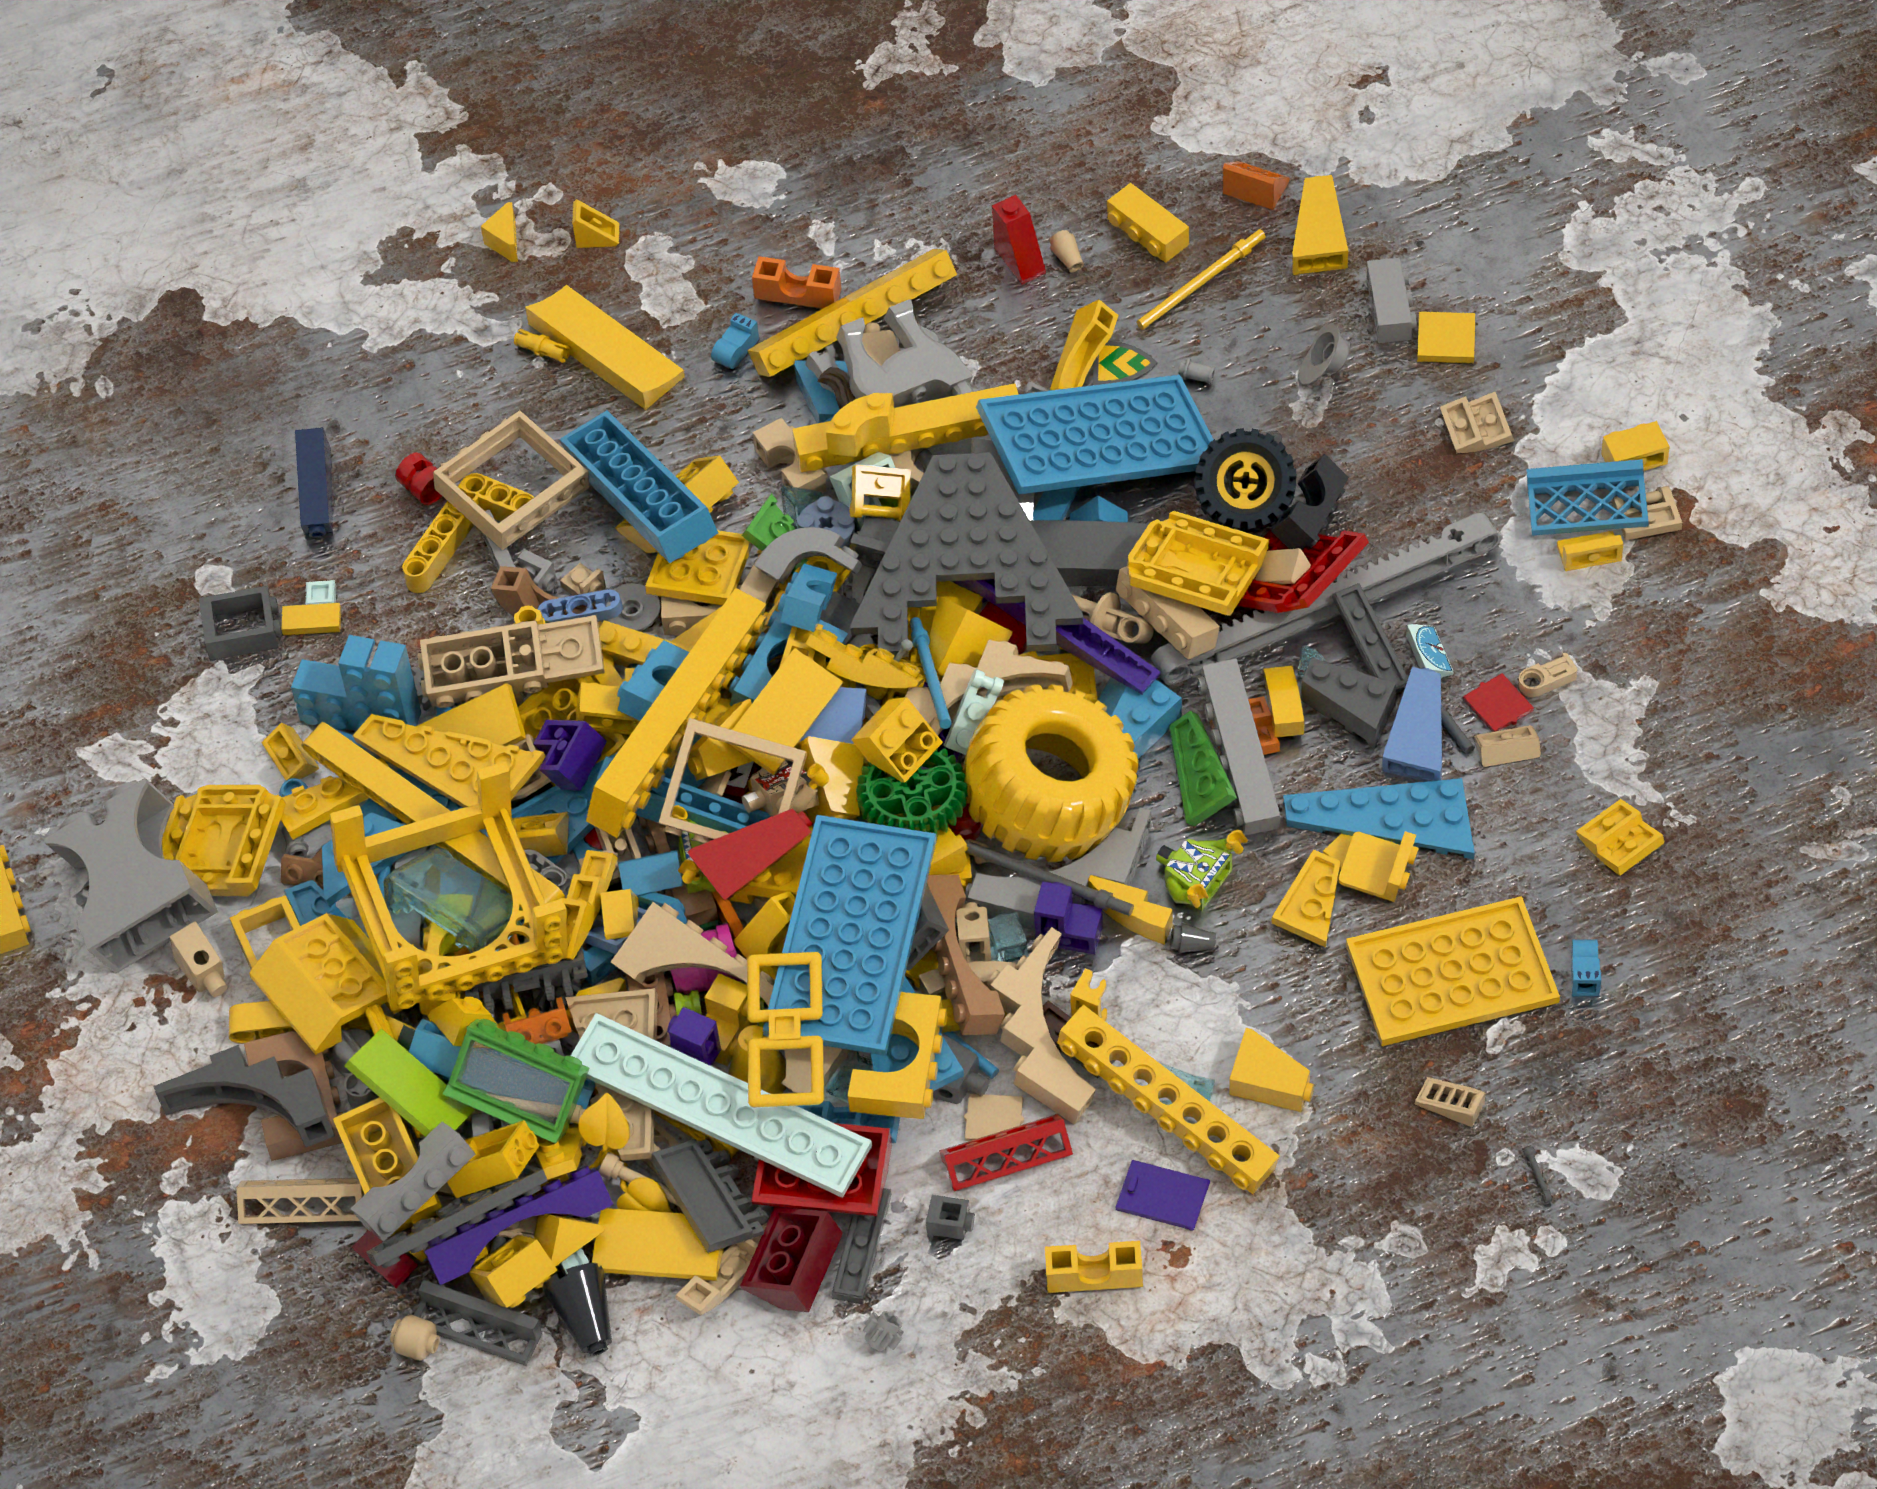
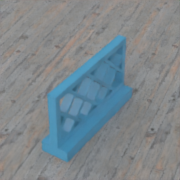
M1643 459L1526 469L1532 536L1649 526ZM1639 486V490L1632 497L1621 491L1624 487ZM1597 489H1607L1610 491L1603 499L1593 494ZM1578 491L1581 493L1574 502L1563 496L1566 492ZM1549 494L1552 497L1543 504L1535 499L1534 495ZM1615 496L1626 502L1619 510L1608 504ZM1586 498L1597 504L1590 512L1579 506ZM1557 501L1567 506L1560 515L1550 509ZM1633 506L1641 512L1642 517L1629 518L1624 513ZM1602 509L1612 514L1608 520H1599L1595 515ZM1573 511L1584 517L1576 523H1571L1565 519ZM1544 513L1554 519L1550 525L1537 526V520Z

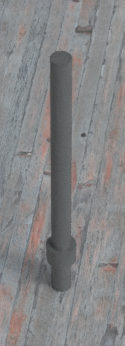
M971 841L967 844L968 850L965 852L1040 882H1060L1066 886H1071L1072 894L1094 902L1096 907L1104 910L1110 908L1128 916L1133 912V904L1113 897L1111 892L1103 889L1099 891Z

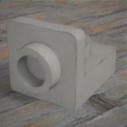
M524 549L518 557L520 568L527 569L531 579L544 592L551 591L557 579L553 562Z

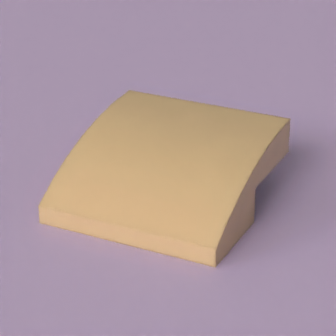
M1496 392L1470 402L1465 396L1440 406L1457 453L1477 452L1514 441Z

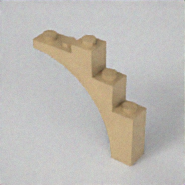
M988 640L977 668L968 664L949 663L940 686L951 722H953L975 669L985 672V676L990 678L996 676L1004 679L1002 690L997 697L1007 695L1017 689L1023 691L1025 687L1036 684L1041 685L1042 689H1047L1051 684L1063 686V691L1069 692L1073 682L1068 665L1057 661L1038 660L1031 656H1019L1017 645L1007 641ZM929 687L908 688L905 697L911 701L934 732L939 735L943 729L939 725ZM979 687L976 694L985 697L988 689Z
M1051 927L1045 936L1040 934L1031 947L1033 951L1028 957L1023 955L1015 968L1007 963L1001 972L996 970L990 977L987 986L990 987L991 991L998 992L1003 1010L1008 1013L1000 1025V1028L1003 1029L1000 1042L1021 1055L1013 1069L1016 1072L1013 1084L1075 1125L1092 1103L1096 1089L1081 1078L1062 1057L1050 1036L1043 1015L1041 996L1043 974L1048 962L1058 948L1062 933Z

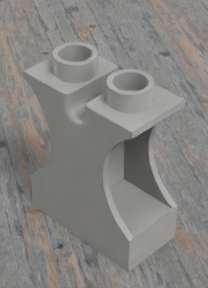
M146 778L139 782L124 783L113 791L111 798L104 803L107 818L102 824L96 821L92 813L79 812L66 818L61 825V829L44 838L45 844L72 867L87 868L89 893L85 907L77 920V925L87 950L115 973L170 941L169 936L194 921L199 924L218 913L207 884L180 860L164 859L162 850L163 831L167 819L174 809V805Z

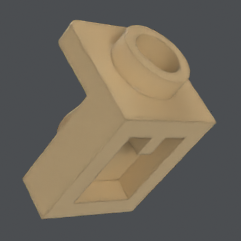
M581 563L560 580L561 587L573 596L601 591L606 588L603 571L597 568L592 572Z

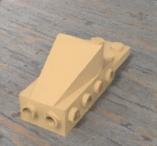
M596 615L539 625L537 621H526L476 631H465L453 635L436 636L420 640L421 653H418L419 668L421 671L424 670L425 680H421L423 697L429 698L432 707L437 706L439 708H448L453 706L454 703L468 702L506 683L512 686L516 704L520 706L524 702L523 692L536 693L541 691L542 688H548V683L605 673Z

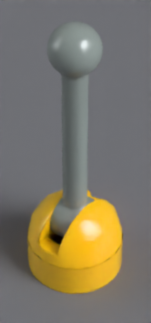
M905 639L902 641L901 649L894 657V660L899 662L905 652L912 649L913 643L911 640ZM864 684V689H867V693L879 700L883 699L889 688Z

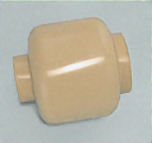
M407 1315L402 1320L398 1319L395 1322L391 1331L390 1342L393 1343L396 1353L422 1361L430 1353L434 1354L437 1351L440 1336L437 1335V1328L433 1322L414 1315Z

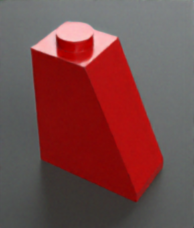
M1015 194L992 205L994 249L1019 282L1023 285L1046 274L1030 212Z

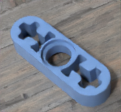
M607 589L547 600L541 603L537 610H540L545 623L593 615L597 616L598 621L617 617L622 612L623 605L618 592ZM611 602V606L606 607V603ZM579 605L587 606L586 611L576 614L572 612ZM554 612L553 616L549 617V613Z

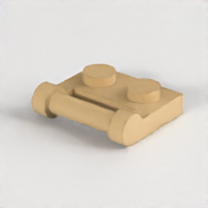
M1659 487V491L1646 493L1647 504L1661 502L1647 505L1648 527L1621 529L1625 540L1682 530V520L1670 487ZM1618 496L1611 500L1612 507L1617 510L1626 503ZM1636 508L1628 509L1624 513L1629 518L1642 517L1641 512Z

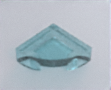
M1302 646L1298 675L1304 676L1311 658L1325 661L1324 657L1315 649Z

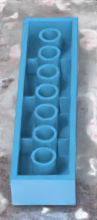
M608 410L559 439L564 450L588 470L589 483L669 563L680 559L690 550L706 543L710 538L718 534L708 508Z

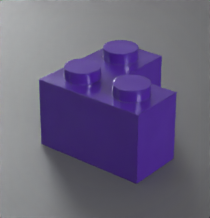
M546 720L533 745L544 752L546 756L539 768L546 777L561 790L581 791L588 781V776L596 761L600 758L607 741L586 721Z
M1042 881L1034 909L1035 938L1040 934L1045 936L1050 928L1053 927L1062 933L1058 948L1095 955L1103 927V909L1091 904L1081 905L1073 903L1071 886H1066L1060 882L1049 883Z
M685 1007L682 1008L678 1016L675 1015L670 1020L667 1032L669 1033L671 1048L712 1066L721 1051L716 1021Z

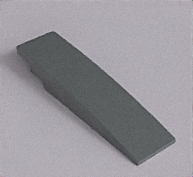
M1030 520L1067 587L1116 586L1119 570L1127 566L1129 553L1149 525L1148 523Z

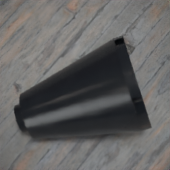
M587 1263L566 1269L568 1275L561 1279L555 1274L544 1282L542 1288L545 1296L583 1353H589L590 1356H596L608 1350L607 1346L612 1343L604 1270L602 1266H598V1263Z

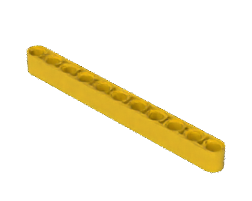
M321 722L301 743L303 749L313 759L405 824H411L451 812L325 722ZM476 831L435 844L512 899L509 886L489 837L480 831ZM531 868L546 903L566 898L558 886Z

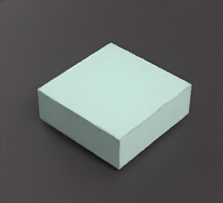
M335 580L306 582L305 605L336 603Z

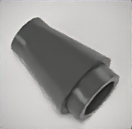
M1184 923L1172 926L1171 949L1177 950L1178 953L1214 950L1216 932H1209Z

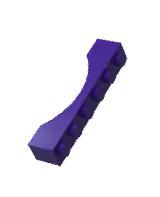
M588 1166L579 1168L571 1173L573 1177L562 1183L560 1179L551 1181L542 1186L544 1191L534 1196L521 1195L513 1200L514 1205L504 1210L496 1211L493 1208L484 1213L486 1218L471 1225L465 1222L456 1227L457 1232L444 1239H439L438 1236L428 1241L429 1246L423 1249L437 1282L442 1285L470 1272L477 1256L487 1243L502 1230L518 1221L532 1216L551 1213L571 1214L586 1218L614 1205L599 1171L595 1167L589 1169Z

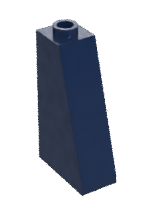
M323 427L295 430L300 524L305 536L309 535L310 537L319 538L325 536L326 533H333L331 447Z

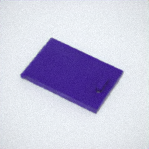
M1132 1160L1115 1208L1117 1211L1193 1231L1210 1180Z

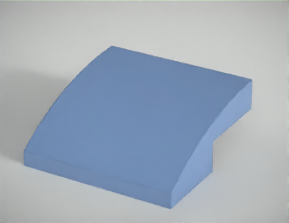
M841 687L801 741L811 736L854 744L851 739L863 727V719H865L867 689Z

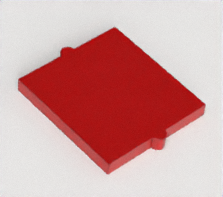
M1503 673L1486 683L1481 682L1478 688L1463 696V700L1492 732L1501 731L1511 724L1516 725L1517 720L1534 711V707Z

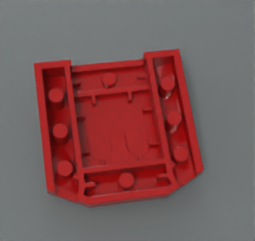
M1271 530L1263 537L1269 539L1267 551L1289 549ZM1343 530L1339 537L1318 534L1320 537L1318 542L1311 549L1307 550L1304 548L1302 550L1311 566L1294 584H1275L1255 580V576L1237 606L1275 613L1309 608L1369 543L1365 533Z

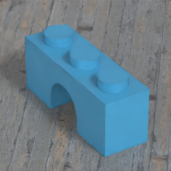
M804 563L799 573H793L791 583H788L785 594L783 593L778 605V611H782L780 622L814 632L820 621L822 610H826L831 600L837 573Z
M665 640L657 649L652 648L644 664L637 665L631 679L621 684L617 693V697L620 698L618 711L641 721L689 652Z

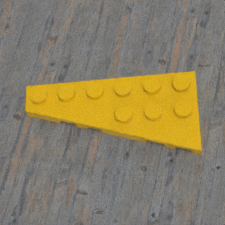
M371 714L353 735L355 742L463 808L478 804V769L506 761L510 771L512 800L546 757L542 751L534 750L530 752L521 750L519 746L508 744V746L494 744L488 739L451 731L444 733L424 725L421 727L405 724L402 720Z

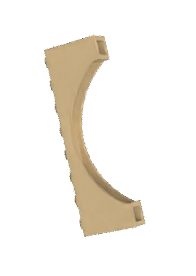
M652 902L611 960L612 964L641 984L646 977L660 972L692 967L725 972L747 983V960L739 954L735 958L725 952L728 946L715 937H712L709 941L701 936V933L704 931L701 927L691 920H688L686 924L676 918L679 912L665 902L662 907ZM761 971L760 996L769 1007L775 979ZM823 1046L824 1087L850 1050ZM811 1048L784 1049L786 1078L782 1084L795 1093L811 1092Z

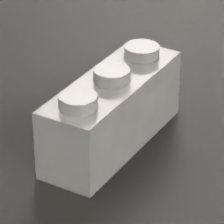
M1400 258L1367 261L1366 280L1378 343L1411 340L1412 328L1417 327L1415 311L1410 312L1409 308L1412 307L1413 301L1411 290H1406L1405 286L1409 284L1407 268L1402 269Z

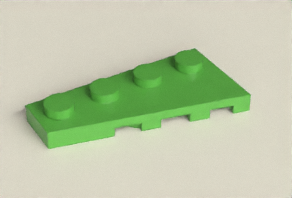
M1189 711L1170 724L1169 727L1186 823L1195 827L1237 799L1199 715Z

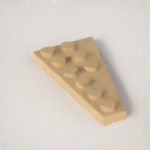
M655 988L565 997L580 1039L595 1013H598L657 1041L658 994ZM595 1082L599 1096L601 1097L605 1093H609L620 1106L627 1119L630 1137L627 1144L622 1149H618L622 1161L650 1159L654 1145L655 1110Z

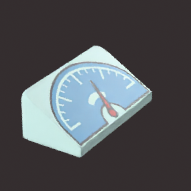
M1417 624L1407 625L1406 637L1419 668L1432 669L1436 673H1440L1441 678L1453 675V669L1435 627Z

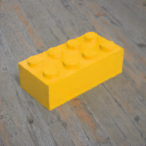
M380 1097L333 1118L364 1194L372 1187H384L400 1180L413 1168L419 1158V1151L405 1119ZM437 1193L430 1197L392 1235L412 1227L413 1220L418 1222L421 1219L426 1220L436 1216L435 1211L442 1207Z

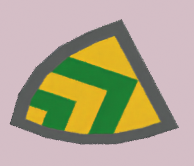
M1108 341L1093 362V385L1134 380L1147 373L1158 362L1148 353L1135 346L1122 342Z

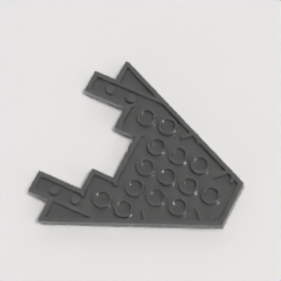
M991 452L944 454L932 456L850 624L851 635L878 634V648L891 652L895 657L901 649L902 641L908 639V608L937 606L936 582L995 579L996 604L1025 602L1027 652L1057 650L1056 626L1083 624V613ZM906 651L902 657H909V651Z

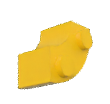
M872 393L855 399L842 407L834 415L826 430L828 454L856 457L860 448L867 442L877 438L890 437L895 415L893 393Z

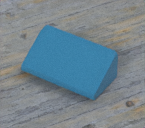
M677 850L618 862L623 890L631 889L636 895L684 885L682 880L683 874L678 872L681 863Z

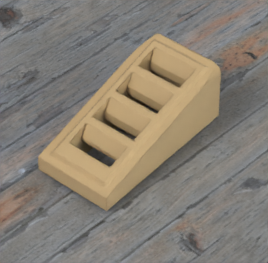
M1427 1077L1415 1100V1105L1473 1127L1485 1103L1486 1093L1475 1088ZM1431 1089L1437 1090L1433 1100L1427 1098ZM1442 1094H1447L1445 1102H1440ZM1454 1098L1459 1099L1456 1105L1451 1104ZM1465 1102L1469 1103L1468 1108L1463 1107Z

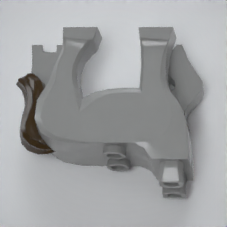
M911 299L891 306L887 310L884 320L899 338V348L905 349L893 354L882 366L873 360L864 348L862 337L865 323L863 317L842 325L836 336L843 349L848 372H844L836 365V352L833 344L825 347L827 350L822 355H819L817 351L809 353L806 361L808 369L812 370L818 378L817 382H820L823 388L835 394L839 409L855 399L872 393H893L894 408L974 392L970 386L973 376L968 368L953 351L945 345L938 343L939 339L936 333L918 324L913 313Z

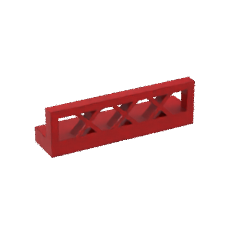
M1058 1114L939 1150L942 1162L947 1167L954 1191L1073 1155L1064 1119ZM1060 1133L1064 1149L1051 1153L1042 1148L1048 1136ZM1040 1139L1037 1145L1032 1143V1141ZM1026 1143L1034 1147L1035 1150L1029 1160L1021 1162L1012 1157L1019 1145ZM1011 1148L1008 1154L1002 1152L1003 1150ZM1040 1151L1045 1153V1155L1037 1157ZM998 1153L1005 1157L1000 1169L991 1171L983 1166L990 1154ZM980 1158L978 1163L972 1161L974 1159ZM1010 1160L1016 1163L1008 1166ZM968 1162L975 1166L970 1178L958 1181L954 1169L955 1165ZM980 1170L986 1172L984 1174L978 1175Z

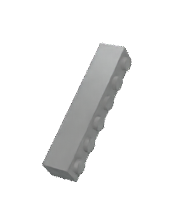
M1237 658L1202 665L1201 677H1197L1198 688L1201 695H1206L1207 703L1204 704L1206 718L1208 721H1213L1215 728L1211 730L1215 747L1220 746L1222 755L1219 756V760L1225 773L1227 772L1229 782L1237 797L1234 800L1236 808H1233L1236 826L1241 825L1244 835L1279 829L1280 812Z

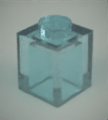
M1017 912L1003 913L988 919L989 938L997 961L1013 962L1020 960L1023 955L1028 957L1027 940Z

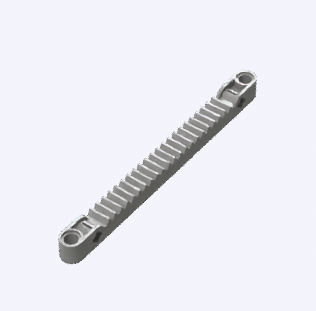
M1473 514L1446 526L1442 531L1441 538L1438 540L1431 535L1429 536L1428 544L1420 540L1418 548L1410 544L1408 545V552L1398 549V557L1389 553L1388 561L1379 557L1377 565L1371 562L1367 563V570L1358 566L1357 574L1349 570L1345 579L1339 575L1336 578V583L1332 582L1309 608L1282 613L1264 611L1263 614L1254 610L1253 618L1244 614L1243 622H1239L1236 619L1232 620V627L1223 623L1222 631L1218 633L1215 649L1188 660L1171 643H1168L1153 653L1151 661L1155 668L1161 671L1160 676L1167 685L1180 683L1201 674L1202 665L1239 658L1340 615L1332 599V595L1335 592L1360 583L1368 601L1371 602L1492 550L1500 542V534L1486 514Z

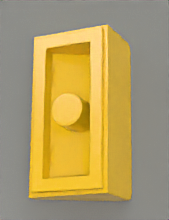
M280 723L261 743L284 779H302L319 769L318 764L301 746L303 741L295 729Z

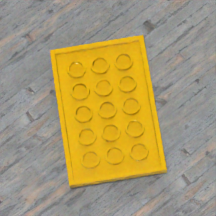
M1522 896L1346 939V947L1381 1046L1560 1002V995Z

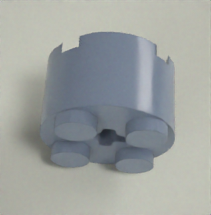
M828 496L820 497L816 502L805 507L797 518L798 529L815 527L839 534L845 540L840 547L841 549L844 546L850 548L852 536L854 533L856 534L855 518L850 517L849 507Z

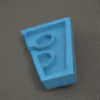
M314 880L284 889L300 926L326 913L347 918L336 907V903L329 906L324 898V891Z

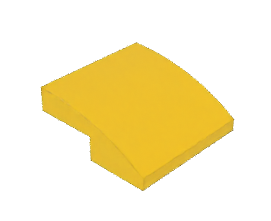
M1619 799L1576 831L1577 836L1585 846L1619 876L1664 844L1663 834L1642 821L1641 812L1622 799Z

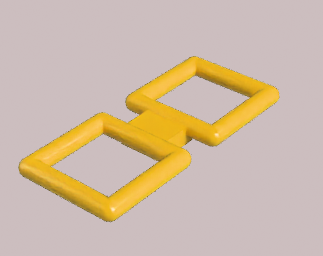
M818 952L750 955L747 959L748 1020L752 1023L769 1022V1038H752L748 1041V1103L754 1108L819 1105L824 1101L823 1039L818 1035L801 1036V1021L819 1020L823 1015L822 956ZM809 965L810 1008L760 1010V967ZM811 1048V1092L761 1095V1050Z

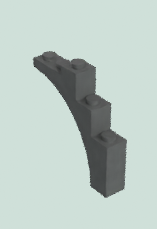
M239 1045L210 1055L212 1064L154 1086L155 1093L166 1115L196 1106L238 1103L272 1111L287 1120L299 1133L305 1147L335 1137L320 1087L311 1068L284 1078L275 1056L248 1066Z

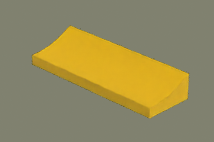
M568 285L550 297L525 307L528 324L539 333L549 336L550 340L568 345L572 357L644 410L648 409L685 377L684 370Z

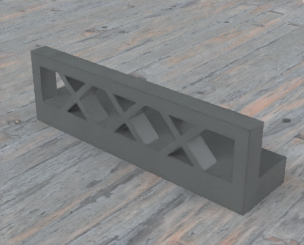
M423 1280L418 1289L421 1302L414 1316L423 1318L428 1307L440 1311L443 1318L433 1322L436 1325L438 1336L527 1366L542 1336L539 1319ZM464 1319L469 1321L471 1328L459 1333L452 1330L450 1323ZM493 1329L498 1331L500 1338L488 1343L482 1341L478 1333ZM517 1339L528 1341L523 1354L511 1351L507 1343Z

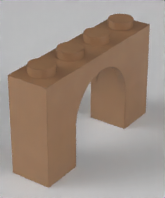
M295 1030L244 1043L249 1066L275 1056L284 1077L311 1068L320 1087L335 1137L305 1147L299 1133L287 1120L279 1115L262 1119L261 1124L271 1161L343 1143L333 1121V1118L342 1115L343 1111L337 1113L335 1105L341 1104L337 1086L331 1087L330 1079L335 1078L331 1060L325 1062L324 1054L329 1053V1049L315 1055Z

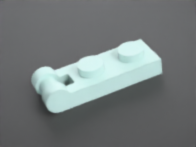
M978 669L974 670L945 740V747L966 755L970 739L978 725L995 704L997 696L1002 690L1004 679L996 676L990 678L985 676V672ZM979 687L988 689L985 697L976 694Z

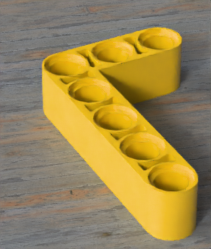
M478 473L466 475L457 486L484 511L490 510L493 518L500 522L534 498V496ZM449 501L445 503L402 565L406 586L412 593H423L432 586L474 526Z

